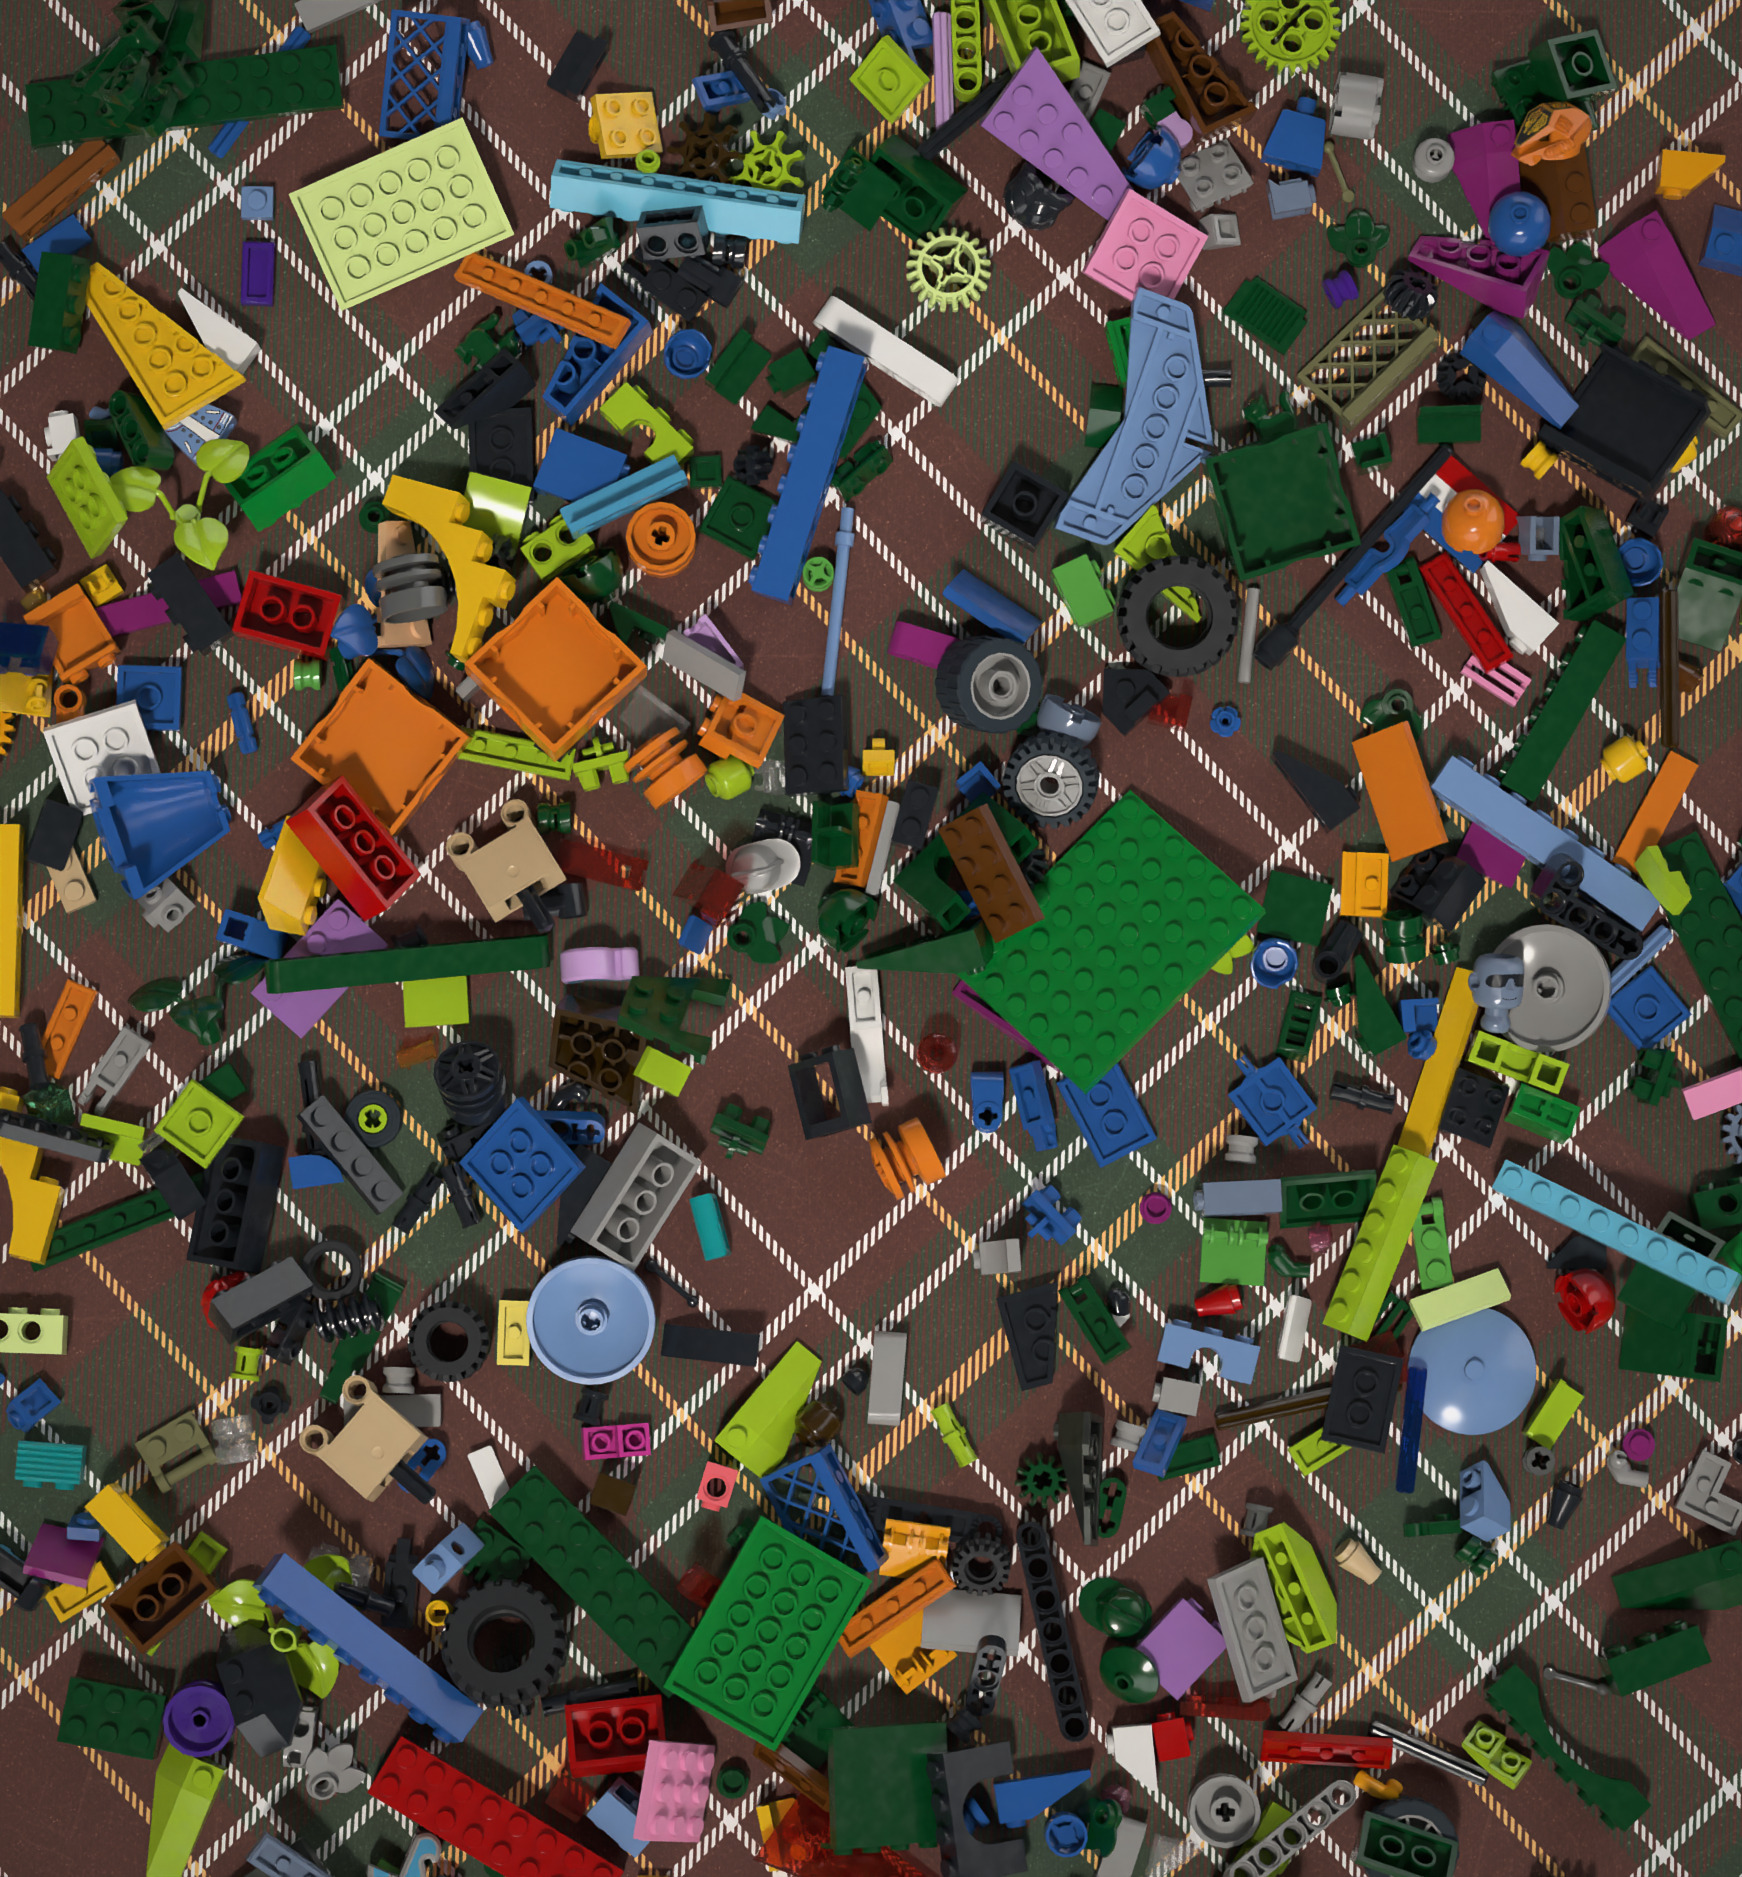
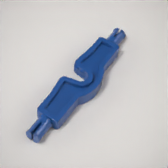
M1430 492L1418 507L1412 504L1384 531V539L1390 544L1388 551L1382 553L1375 548H1370L1344 578L1347 585L1334 599L1345 607L1356 593L1362 596L1383 573L1396 567L1406 556L1410 543L1430 522V518L1427 515L1440 503V500Z

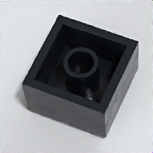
M1013 461L983 510L980 522L1035 553L1066 502L1068 493Z

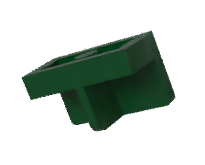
M820 800L813 801L812 863L830 871L858 867L859 805L855 803L829 805Z

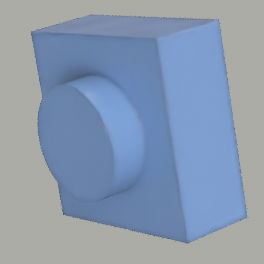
M242 186V220H274V187Z

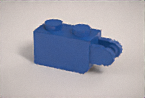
M1659 597L1627 598L1626 661L1629 669V688H1637L1639 681L1638 668H1649L1647 674L1649 687H1657L1658 668H1660Z

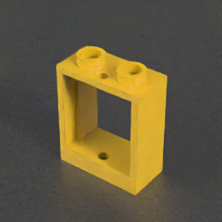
M118 1483L108 1484L84 1506L137 1564L149 1563L166 1548L164 1545L170 1540Z

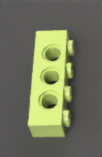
M8 1307V1314L0 1313V1321L2 1320L8 1325L7 1335L0 1339V1352L67 1355L68 1316L60 1315V1309L41 1308L40 1315L28 1314V1308ZM31 1322L38 1323L41 1329L39 1337L35 1340H30L25 1332L27 1325Z

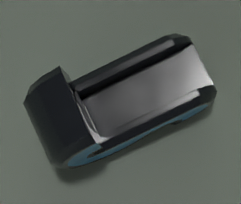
M0 1543V1587L17 1598L13 1604L14 1606L26 1612L35 1611L51 1590L50 1580L24 1574L23 1567L25 1561L17 1557L12 1549Z

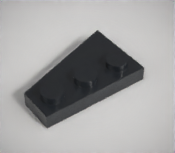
M1058 1281L996 1298L1021 1391L1053 1383Z

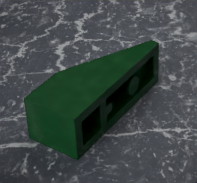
M1360 954L1352 959L1353 990H1355L1353 995L1355 1032L1358 1035L1354 1040L1363 1055L1368 1053L1371 1059L1407 1039V1036Z

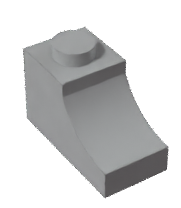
M1019 1239L979 1242L978 1249L973 1250L974 1269H980V1275L1019 1273L1021 1271Z

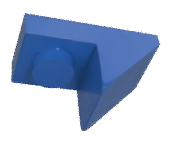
M732 71L699 76L692 79L706 113L715 115L723 107L747 103L751 100Z

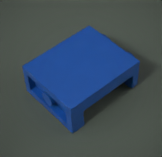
M556 428L533 488L535 492L544 496L550 494L573 503L628 477L631 466L627 465L628 457L626 454Z

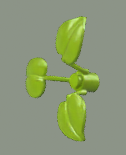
M214 439L204 443L198 449L196 463L206 473L203 476L196 506L185 504L177 511H174L164 493L157 490L161 484L160 475L150 468L134 466L118 471L110 477L112 490L117 499L123 502L126 510L131 512H142L151 508L156 501V496L159 497L167 509L170 519L175 520L174 542L177 548L195 563L214 570L227 546L229 536L226 526L220 521L208 517L201 519L200 513H202V504L208 481L211 476L220 483H229L239 478L248 465L250 457L249 448L242 441Z
M334 1554L317 1556L303 1566L304 1569L332 1591L334 1584L338 1581L353 1585L349 1562L342 1556ZM249 1579L235 1580L226 1585L209 1600L208 1603L223 1620L236 1628L251 1624L260 1629L265 1622L266 1614L270 1626L268 1631L272 1633L271 1644L280 1652L290 1651L288 1658L297 1684L314 1692L322 1699L329 1694L339 1672V1660L333 1656L335 1651L326 1644L321 1646L312 1641L308 1645L306 1640H299L302 1633L301 1625L296 1626L285 1618L275 1625L271 1609L264 1607L266 1603L258 1597L259 1591L252 1586L255 1581Z

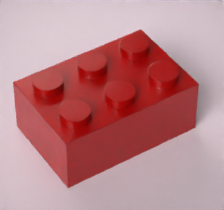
M249 570L232 631L236 637L328 662L330 650L335 639L330 635L338 617L343 612L345 600L340 594Z

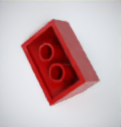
M661 1694L564 1705L569 1764L573 1778L644 1770L649 1740L667 1741Z

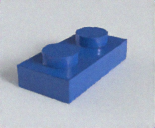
M1156 1409L1134 1457L1133 1468L1164 1478L1186 1428V1418Z

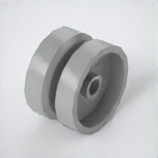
M1220 1772L1205 1776L1194 1785L1188 1795L1186 1806L1190 1825L1202 1840L1212 1846L1221 1848L1239 1846L1252 1837L1259 1825L1261 1809L1257 1795L1245 1781L1233 1774ZM1221 1803H1225L1228 1806V1812L1225 1815H1219L1216 1811V1808H1221Z

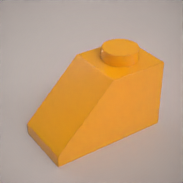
M1663 149L1657 160L1655 194H1663V198L1669 200L1682 199V196L1686 197L1722 167L1726 155Z

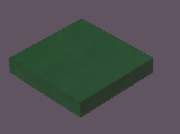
M728 475L698 532L754 562L758 555V548L763 534L768 536L771 525L767 522L770 509L773 504L778 505L779 502Z
M1271 870L1262 904L1266 914L1258 921L1256 933L1318 948L1333 885Z

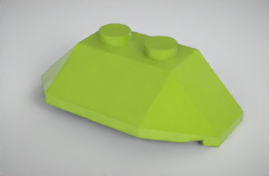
M1285 1522L1257 1532L1254 1536V1545L1250 1559L1253 1557H1263L1286 1639L1301 1647L1300 1649L1307 1654L1336 1643L1337 1603L1311 1544Z

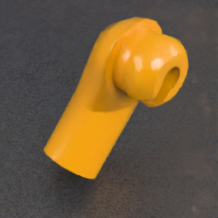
M1362 1770L1358 1772L1353 1781L1354 1785L1369 1795L1383 1800L1399 1798L1398 1795L1403 1791L1402 1784L1397 1780L1389 1779L1386 1785Z

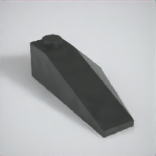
M1092 1412L1059 1413V1421L1054 1423L1053 1435L1054 1440H1058V1449L1085 1545L1098 1547L1104 1417Z

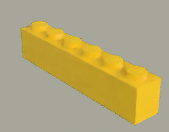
M0 824V1018H20L25 828L20 824Z

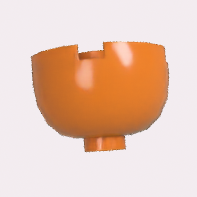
M1478 489L1460 492L1453 496L1444 508L1441 516L1442 535L1446 543L1458 552L1463 553V550L1473 551V554H1482L1492 550L1500 542L1504 531L1503 509L1498 500L1487 492Z

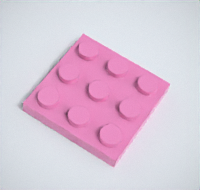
M1126 189L1081 272L1130 302L1133 300L1137 287L1174 300L1209 236L1135 191Z
M649 1740L633 1834L634 1839L642 1841L699 1843L700 1835L704 1828L703 1817L706 1801L709 1797L711 1770L715 1762V1745Z

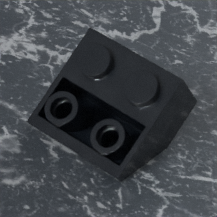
M1433 847L1417 853L1389 893L1408 908L1421 911L1422 917L1429 923L1450 933L1486 884V881L1469 863L1437 847Z

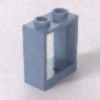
M1281 1179L1202 1183L1198 1185V1190L1193 1192L1194 1211H1200V1218L1282 1212Z

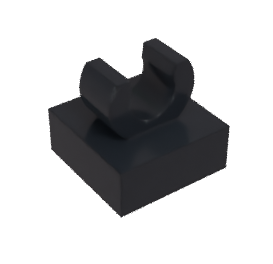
M1638 500L1625 524L1653 539L1670 510L1652 500L1647 505Z

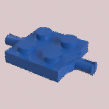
M1246 1054L1241 1057V1060L1240 1058L1236 1060L1235 1063L1246 1078H1244L1238 1088L1227 1096L1262 1144L1266 1147L1278 1137L1287 1134L1297 1145L1298 1149L1308 1144L1310 1141L1298 1126L1317 1107L1280 1057L1266 1067L1258 1068L1257 1070Z

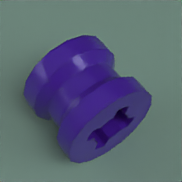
M1346 270L1339 272L1338 276L1334 279L1327 278L1322 281L1323 290L1334 309L1342 307L1343 302L1348 299L1353 301L1359 298L1356 285Z

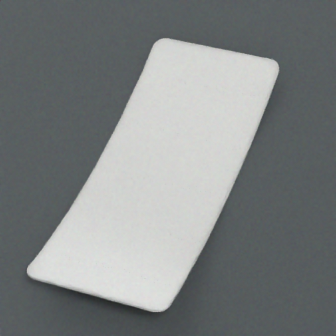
M487 1446L468 1454V1458L488 1506L491 1509L510 1489L492 1447Z

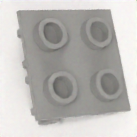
M1227 139L1182 159L1178 166L1181 172L1177 178L1191 200L1189 204L1194 213L1197 211L1204 212L1205 209L1213 206L1214 202L1217 205L1221 204L1222 198L1228 201L1230 197L1241 192L1245 193L1247 188L1254 184Z

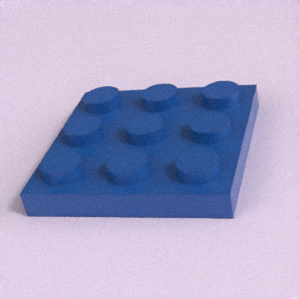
M524 1097L517 1098L459 1162L521 1233L528 1231L586 1168Z

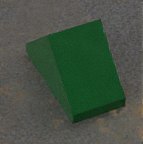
M1091 384L1084 447L1103 449L1118 428L1123 388Z

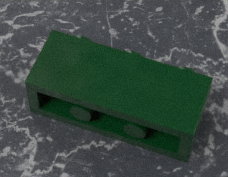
M41 252L27 346L77 354L78 344L81 340L82 316L86 307L85 296L87 283L90 278L91 260L74 255Z

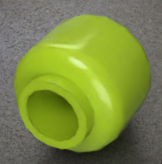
M730 754L726 760L720 758L708 766L709 770L707 771L708 774L705 775V782L714 797L730 800L751 788V777L754 776L753 767Z

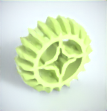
M941 227L939 228L938 238L929 231L927 238L930 242L927 243L923 239H918L917 246L920 250H910V256L915 260L907 261L906 267L914 271L907 273L906 278L908 281H916L910 286L911 292L922 290L918 295L919 302L924 301L927 297L930 298L928 308L933 309L936 302L941 303L940 312L944 313L946 311V304H951L952 311L958 312L959 302L967 309L970 307L968 297L974 301H979L980 294L977 290L986 291L987 284L982 280L990 279L991 273L983 269L990 267L991 262L989 259H981L987 253L986 248L975 250L979 244L978 238L967 242L969 232L964 231L961 238L957 237V228L955 227L951 229L950 236H945V230ZM940 248H952L951 252L946 256L941 257L935 254L933 257L930 256L932 252ZM963 252L973 263L974 277L967 274V270L961 267L959 263ZM954 259L953 272L955 274L950 272V275H946L943 281L942 266L951 265ZM923 263L930 266V270L936 273L938 277L934 288L928 284L923 275ZM950 284H967V286L960 291L952 293L944 292Z

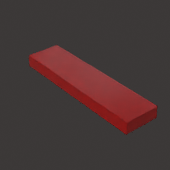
M1447 552L1419 567L1420 574L1485 674L1513 659V653Z
M1263 1730L1260 1761L1389 1769L1393 1739Z

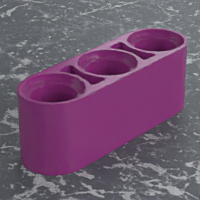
M896 621L887 653L937 669L944 653L951 648V645L962 639Z

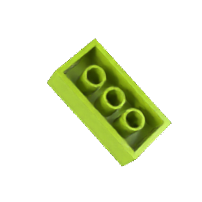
M982 0L1012 76H1014L1029 53L1036 46L1061 83L1080 77V58L1056 0Z

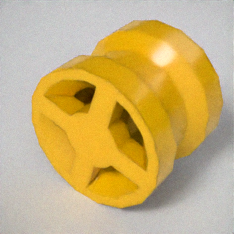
M1540 440L1522 460L1520 465L1524 468H1530L1534 472V477L1540 480L1559 459V456L1556 453H1550L1546 449V444Z

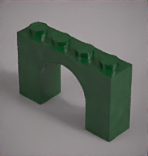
M982 791L955 819L987 803L1019 865L1040 843L1022 822ZM939 834L893 881L910 901L946 932L950 933L971 910L961 897L948 886L949 873L955 862Z

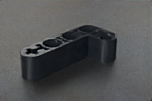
M1557 853L1552 856L1530 890L1531 902L1547 916L1625 960L1637 958L1643 950L1642 938L1625 924L1574 895L1584 878L1583 867L1568 854ZM1570 865L1569 873L1561 877L1562 869ZM1553 892L1552 900L1543 904L1545 896ZM1579 907L1577 915L1569 918L1570 912L1574 908ZM1604 922L1603 929L1598 933H1594L1595 927L1599 923ZM1617 935L1627 941L1625 945L1615 940Z

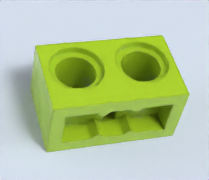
M561 514L549 522L550 528L540 534L536 531L523 540L524 546L520 548L523 556L543 584L595 549L594 542L588 534L577 538L571 544L563 543L560 540L561 534L569 530ZM545 547L550 549L552 555L549 560L540 562L534 558L535 552L539 548Z

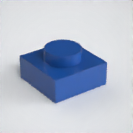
M79 1513L72 1516L67 1526V1539L99 1542L105 1528L91 1513Z

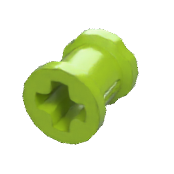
M235 1346L234 1351L237 1352L235 1371L231 1373L230 1378L259 1382L260 1377L257 1375L259 1357L263 1355L264 1350Z

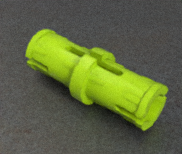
M946 1402L931 1410L930 1413L944 1436L942 1440L952 1450L959 1467L962 1468L977 1460L978 1457L964 1434L967 1431L964 1426H960L949 1403Z

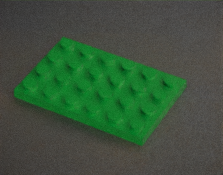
M759 1515L662 1687L769 1749L776 1751L873 1580Z

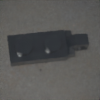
M397 1538L396 1554L389 1553V1559L386 1561L383 1595L395 1599V1608L389 1617L381 1616V1627L415 1628L419 1579L413 1574L412 1570L419 1564V1555H412L413 1538Z

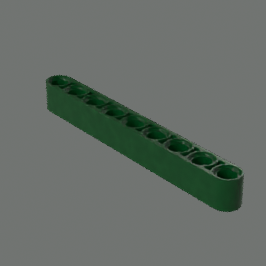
M548 934L352 951L264 961L266 990L268 994L540 969L551 966Z

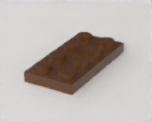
M987 803L938 829L995 943L1045 918Z

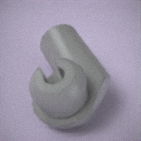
M1615 1450L1608 1456L1607 1467L1616 1482L1642 1488L1647 1487L1649 1473L1632 1470L1626 1460L1627 1455L1625 1452Z

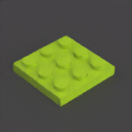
M81 436L71 440L46 478L87 553L93 559L104 553L126 523L128 517L125 505L117 499L112 490L109 476L102 472L97 463L94 449Z

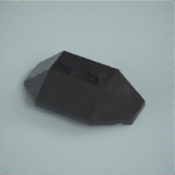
M247 1624L220 1636L216 1666L236 1727L260 1758H264L292 1745V1735L299 1720L303 1700L287 1652H280L272 1646L270 1634L251 1624Z

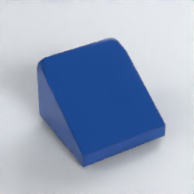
M694 915L689 916L678 940L679 946L695 954H702L713 927Z

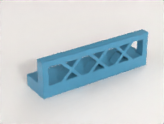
M673 454L559 509L574 540L687 486L688 481Z

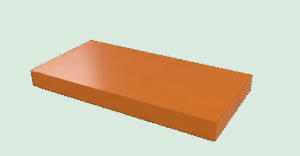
M1408 721L1398 723L1352 742L1391 862L1402 860L1449 842Z

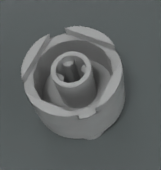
M1339 71L1334 88L1336 90L1335 97L1331 105L1329 134L1373 140L1375 126L1380 118L1381 105H1378V98L1382 94L1384 78Z

